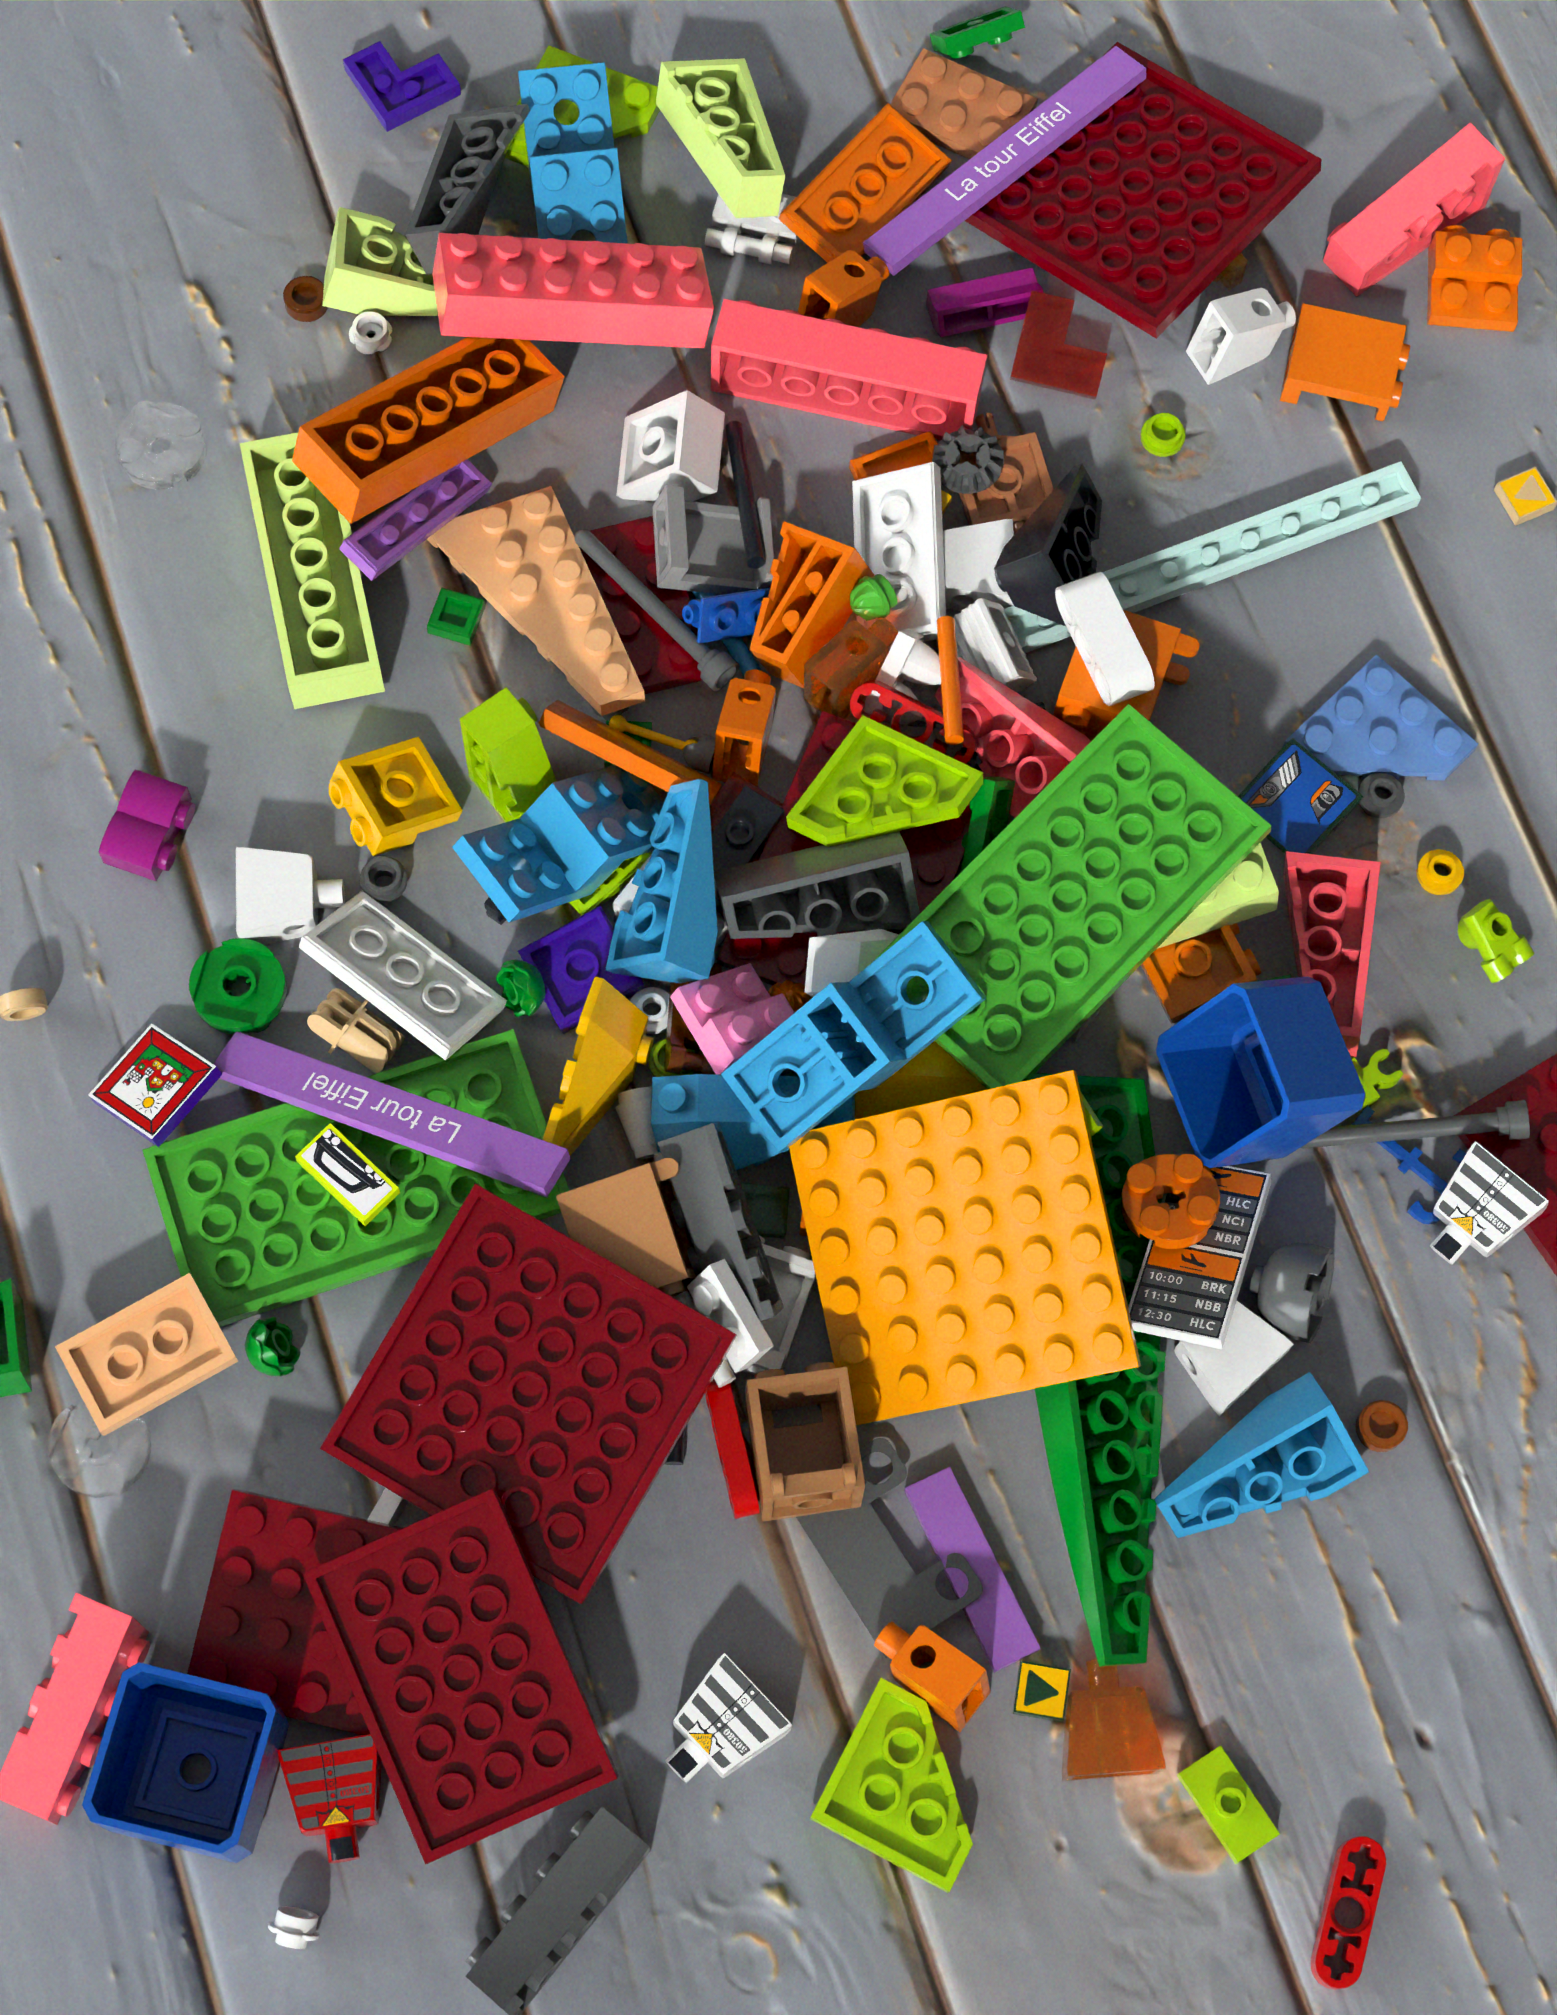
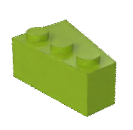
M507 687L460 718L469 777L505 822L519 819L553 782H557L535 724L538 718L533 708L523 697L516 700Z

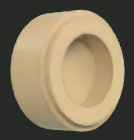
M40 988L19 989L0 996V1017L6 1021H21L35 1018L44 1014L48 1009L45 990Z

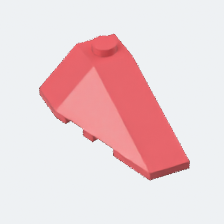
M958 657L962 722L973 731L976 737L975 752L982 761L979 765L981 770L996 777L1016 780L1009 812L1016 818L1091 740L963 658ZM940 684L934 696L943 709Z

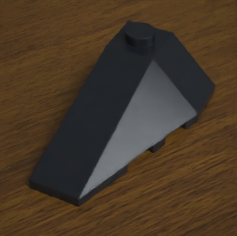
M1083 463L1072 468L1008 541L994 567L995 579L999 588L1003 592H1007L1015 607L1063 626L1066 625L1056 603L1055 589L1096 573L1097 561L1092 556L1091 542L1099 539L1102 499Z

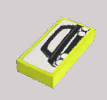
M331 1123L295 1156L296 1161L364 1226L372 1221L400 1193L399 1187Z

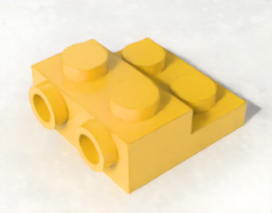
M419 736L338 761L329 783V795L332 803L338 809L345 807L352 819L350 830L354 841L361 847L367 845L373 857L413 844L419 833L458 821L462 813L461 807Z

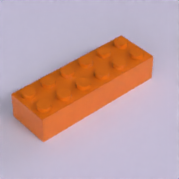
M466 337L301 425L292 462L347 521L352 524L554 411L565 376L530 340Z

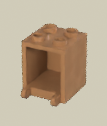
M664 1158L556 1195L569 1238L671 1297H675L685 1291L689 1292L687 1286L697 1277L692 1269L687 1253V1248L692 1245L686 1227L682 1229L678 1227L671 1208V1201L676 1199L671 1180L663 1182L678 1175L680 1165L677 1160Z
M829 1362L816 1363L807 1366L803 1373L785 1375V1371L782 1369H770L755 1374V1379L747 1380L745 1406L762 1522L861 1507L865 1480L847 1367L835 1368V1364ZM815 1404L821 1408L823 1418L821 1423L774 1429L772 1411Z

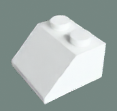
M686 390L626 416L616 496L627 500L656 502L665 486L672 485L684 487V500L693 502L717 492L725 412Z

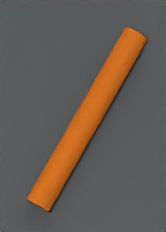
M943 616L938 618L936 622L944 734L947 744L958 745L964 741L955 619L950 616Z

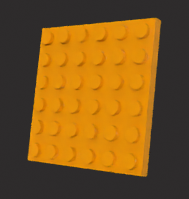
M1075 1070L812 1129L789 1147L835 1368L847 1367L856 1425L1141 1366Z

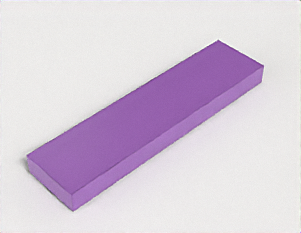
M467 459L403 495L343 540L339 550L373 581L489 491L492 483Z
M951 1468L943 1469L906 1487L904 1492L938 1560H941L945 1567L944 1573L957 1599L963 1597L967 1592L968 1578L958 1568H946L947 1556L949 1554L959 1553L963 1555L982 1583L983 1591L981 1596L964 1607L963 1611L993 1672L995 1673L1038 1652L1041 1648Z

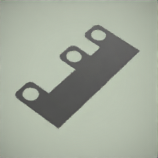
M817 1404L772 1411L774 1429L823 1422L822 1412ZM748 1420L740 1424V1427L751 1446ZM876 1438L860 1448L861 1461L870 1453L881 1452L887 1455L893 1464L892 1475L884 1483L873 1484L864 1478L865 1489L861 1507L796 1517L874 1641H876L883 1628L891 1621L910 1635L921 1624L932 1629L977 1600L983 1591L981 1581L966 1558L959 1553L947 1555L946 1567H944L940 1560L918 1575L915 1574L870 1504L901 1484L907 1476V1469L890 1442L884 1438ZM946 1568H958L968 1578V1590L960 1599L947 1600L936 1589L937 1576Z

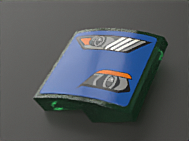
M1294 738L1268 762L1238 796L1272 825L1271 832L1266 838L1282 852L1290 851L1313 854L1330 833L1338 829L1364 798V796Z

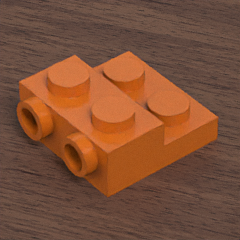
M1451 225L1445 227L1442 231H1435L1428 249L1427 325L1514 332L1518 323V284L1522 277V238L1511 237L1510 232L1505 229H1492L1485 235L1469 234L1468 230L1460 225Z
M1237 923L1158 948L1141 964L1171 1024L1185 1018L1233 983L1257 981L1256 976L1261 974L1260 966L1251 949L1248 948L1243 951L1235 935L1240 933Z

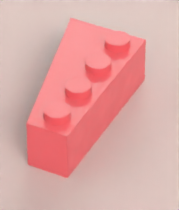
M75 1593L69 1607V1611L78 1614L73 1627L65 1635L58 1634L50 1655L54 1656L52 1660V1668L55 1669L51 1679L45 1678L41 1684L36 1686L30 1700L28 1716L34 1719L30 1729L23 1726L17 1731L0 1772L1 1801L58 1825L62 1815L68 1817L73 1811L81 1793V1787L76 1786L85 1766L91 1768L95 1763L102 1740L100 1734L108 1720L122 1672L139 1662L143 1663L150 1648V1642L146 1640L149 1631L136 1619L78 1593Z

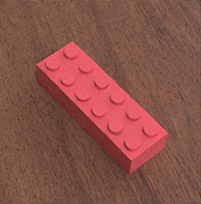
M439 233L432 275L441 336L685 348L705 347L714 305L702 248L646 245L642 243L558 240L555 238L540 239L471 235L466 233Z
M723 299L711 344V391L914 435L932 431L935 439L942 440L945 432L950 434L958 431L962 425L967 429H973L980 401L987 354L977 353L968 347L954 348L935 344L921 337L907 338L897 336L879 328L864 329L850 326L836 319L822 320L803 316L794 310H775L761 307L747 300L733 301Z

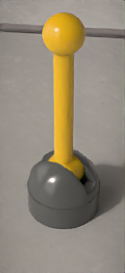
M615 715L609 721V726L620 732L626 731L682 750L686 763L695 770L709 774L712 768L716 737L707 734H697L691 736L686 741H682L628 723L621 715Z

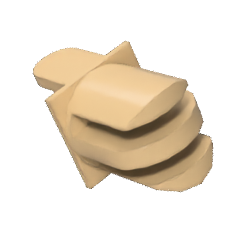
M332 989L327 995V1000H323L318 1005L317 1011L308 1017V1026L313 1032L332 1044L328 1053L331 1054L336 1047H339L371 1071L379 1073L402 1046L405 1037L397 1029L365 1008L369 1002L368 1000L361 1003L342 989Z

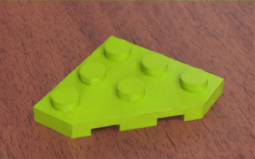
M548 45L536 69L593 64L594 62ZM606 67L613 139L627 134L634 138L648 133L660 111L656 105L658 87ZM521 97L516 105H521ZM561 100L554 107V116L559 123L571 125L577 121L579 110L574 102ZM523 123L511 143L505 158L529 167Z
M862 715L786 816L788 828L826 847L959 818L983 785V772Z
M880 1678L810 1819L949 1893L973 1845L970 1833L962 1816L956 1797V1790L936 1736L927 1701Z

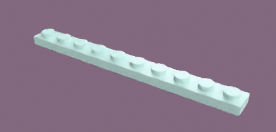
M1402 461L1102 573L1108 579L1122 609L1135 613L1418 506L1421 496ZM1014 605L1004 609L1024 653L1071 636L1066 626L1017 608Z

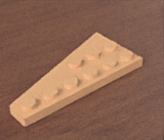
M552 486L455 517L427 539L435 548L439 547L450 558L451 565L460 574L464 572L478 586L479 593L522 636L526 635L537 646L538 652L548 662L552 661L566 675L567 681L601 716L645 701L644 689L581 550L575 542V537Z

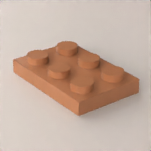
M923 48L890 105L932 143L971 159L1033 111L1037 106L1038 98Z

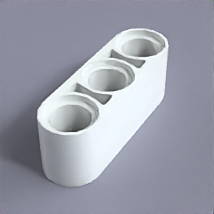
M1097 572L1057 587L1055 589V597L1059 612L1105 704L1112 706L1152 691L1155 682L1151 666L1106 576L1102 572Z

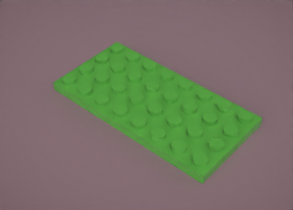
M1128 704L878 957L919 923L928 921L987 998L937 1038L935 1042L987 1089L1027 1081L1271 832L1272 825ZM915 976L909 980L906 987L908 998L915 1004H921L926 1000L929 986L925 979Z
M514 1029L465 1044L447 1060H444L438 1054H434L367 1076V1078L541 1140L546 1130L547 1124ZM288 1103L164 1142L159 1147L155 1145L142 1149L180 1276L183 1277L188 1273L192 1275L220 1327L433 1256L474 1184L481 1186L538 1220L560 1214L561 1210L556 1195L570 1191L563 1172L546 1198ZM330 1123L399 1187L400 1193L366 1226L353 1216L296 1161L295 1156Z

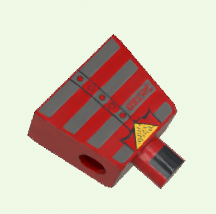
M371 1735L278 1750L279 1761L301 1833L306 1837L325 1834L328 1863L359 1859L356 1828L379 1824L382 1761Z

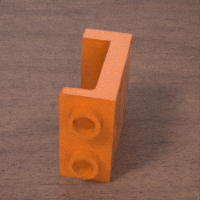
M1303 303L1294 328L1279 401L1297 404L1301 391L1377 407L1375 420L1384 421L1389 407L1397 408L1402 393L1403 382L1396 381L1398 370L1404 371L1410 352V344L1403 343L1406 325Z

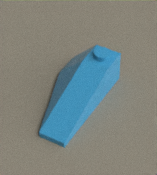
M697 779L672 785L669 789L650 836L651 845L654 847L651 858L643 871L637 869L632 884L639 887L628 913L621 910L615 923L606 971L673 983L709 979L710 970L715 960L714 950L718 929L708 782L703 779Z
M694 1074L652 1077L651 1126L658 1153L661 1151L657 1142L715 1122H720L736 1171L752 1164L755 1166L771 1161L770 1157L782 1153L777 1151L722 1075ZM779 1076L780 1090L787 1096L792 1097L795 1095L800 1087L799 1076ZM855 1094L813 1129L855 1120Z
M1311 1372L1267 1396L1154 1500L1176 1537L1180 1538L1234 1523L1239 1514L1263 1508L1267 1514L1281 1510L1282 1502L1307 1496L1310 1501L1327 1497L1369 1473V1470L1332 1403Z

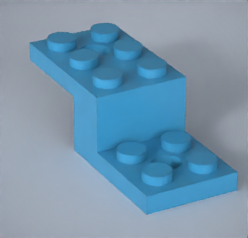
M605 62L518 71L521 104H528L531 110L524 121V130L538 238L571 240L574 233L586 230L594 236L595 241L628 243L617 148H614ZM570 100L576 104L579 110V117L575 123L563 125L556 120L554 107L558 102Z
M613 765L553 782L519 819L462 835L452 848L510 923L591 895L624 860L653 851L654 847L651 845L650 836L664 801L649 782Z
M922 921L852 980L827 985L722 1072L721 1075L777 1151L783 1152L858 1091L876 1089L987 998L928 921ZM915 976L925 979L929 986L928 997L921 1004L913 1003L906 993L909 980ZM787 1068L794 1070L800 1078L799 1090L792 1097L785 1095L780 1090L778 1083L780 1074Z

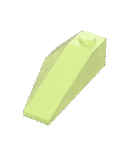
M339 207L325 271L322 306L359 315L364 312H376L382 316H438L433 275H426L406 236L394 231L396 224L379 216Z

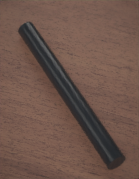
M731 421L725 426L746 560L748 567L757 569L765 564V557L744 430L741 422Z

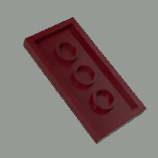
M653 516L589 530L695 635H698V628L687 624L682 617L683 607L690 602L687 591L657 588ZM580 548L644 689V694L703 681L700 678L701 672L697 668L699 663Z

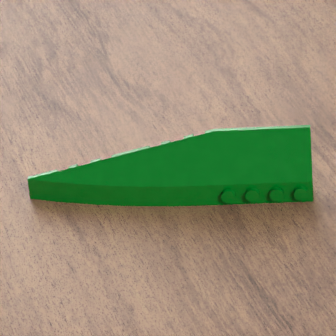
M1035 1073L1029 1080L1053 1074ZM1077 1075L1081 1093L1103 1125L1091 1137L1129 1307L1150 1240L1141 1233L1140 1238L1135 1235L1126 1225L1121 1212V1195L1128 1170L1133 1165L1155 1156L1145 1080ZM1134 1331V1336L1141 1363L1140 1367L1035 1388L1040 1423L1059 1516L1099 1667L1147 1663L1151 1598L1145 1593L1146 1574L1153 1568L1154 1550L1148 1549L1149 1523L1154 1522L1156 1519V1502L1154 1499H1151L1152 1478L1158 1476L1163 1397L1158 1393V1377L1160 1372L1165 1371L1166 1352L1160 1351L1161 1336Z

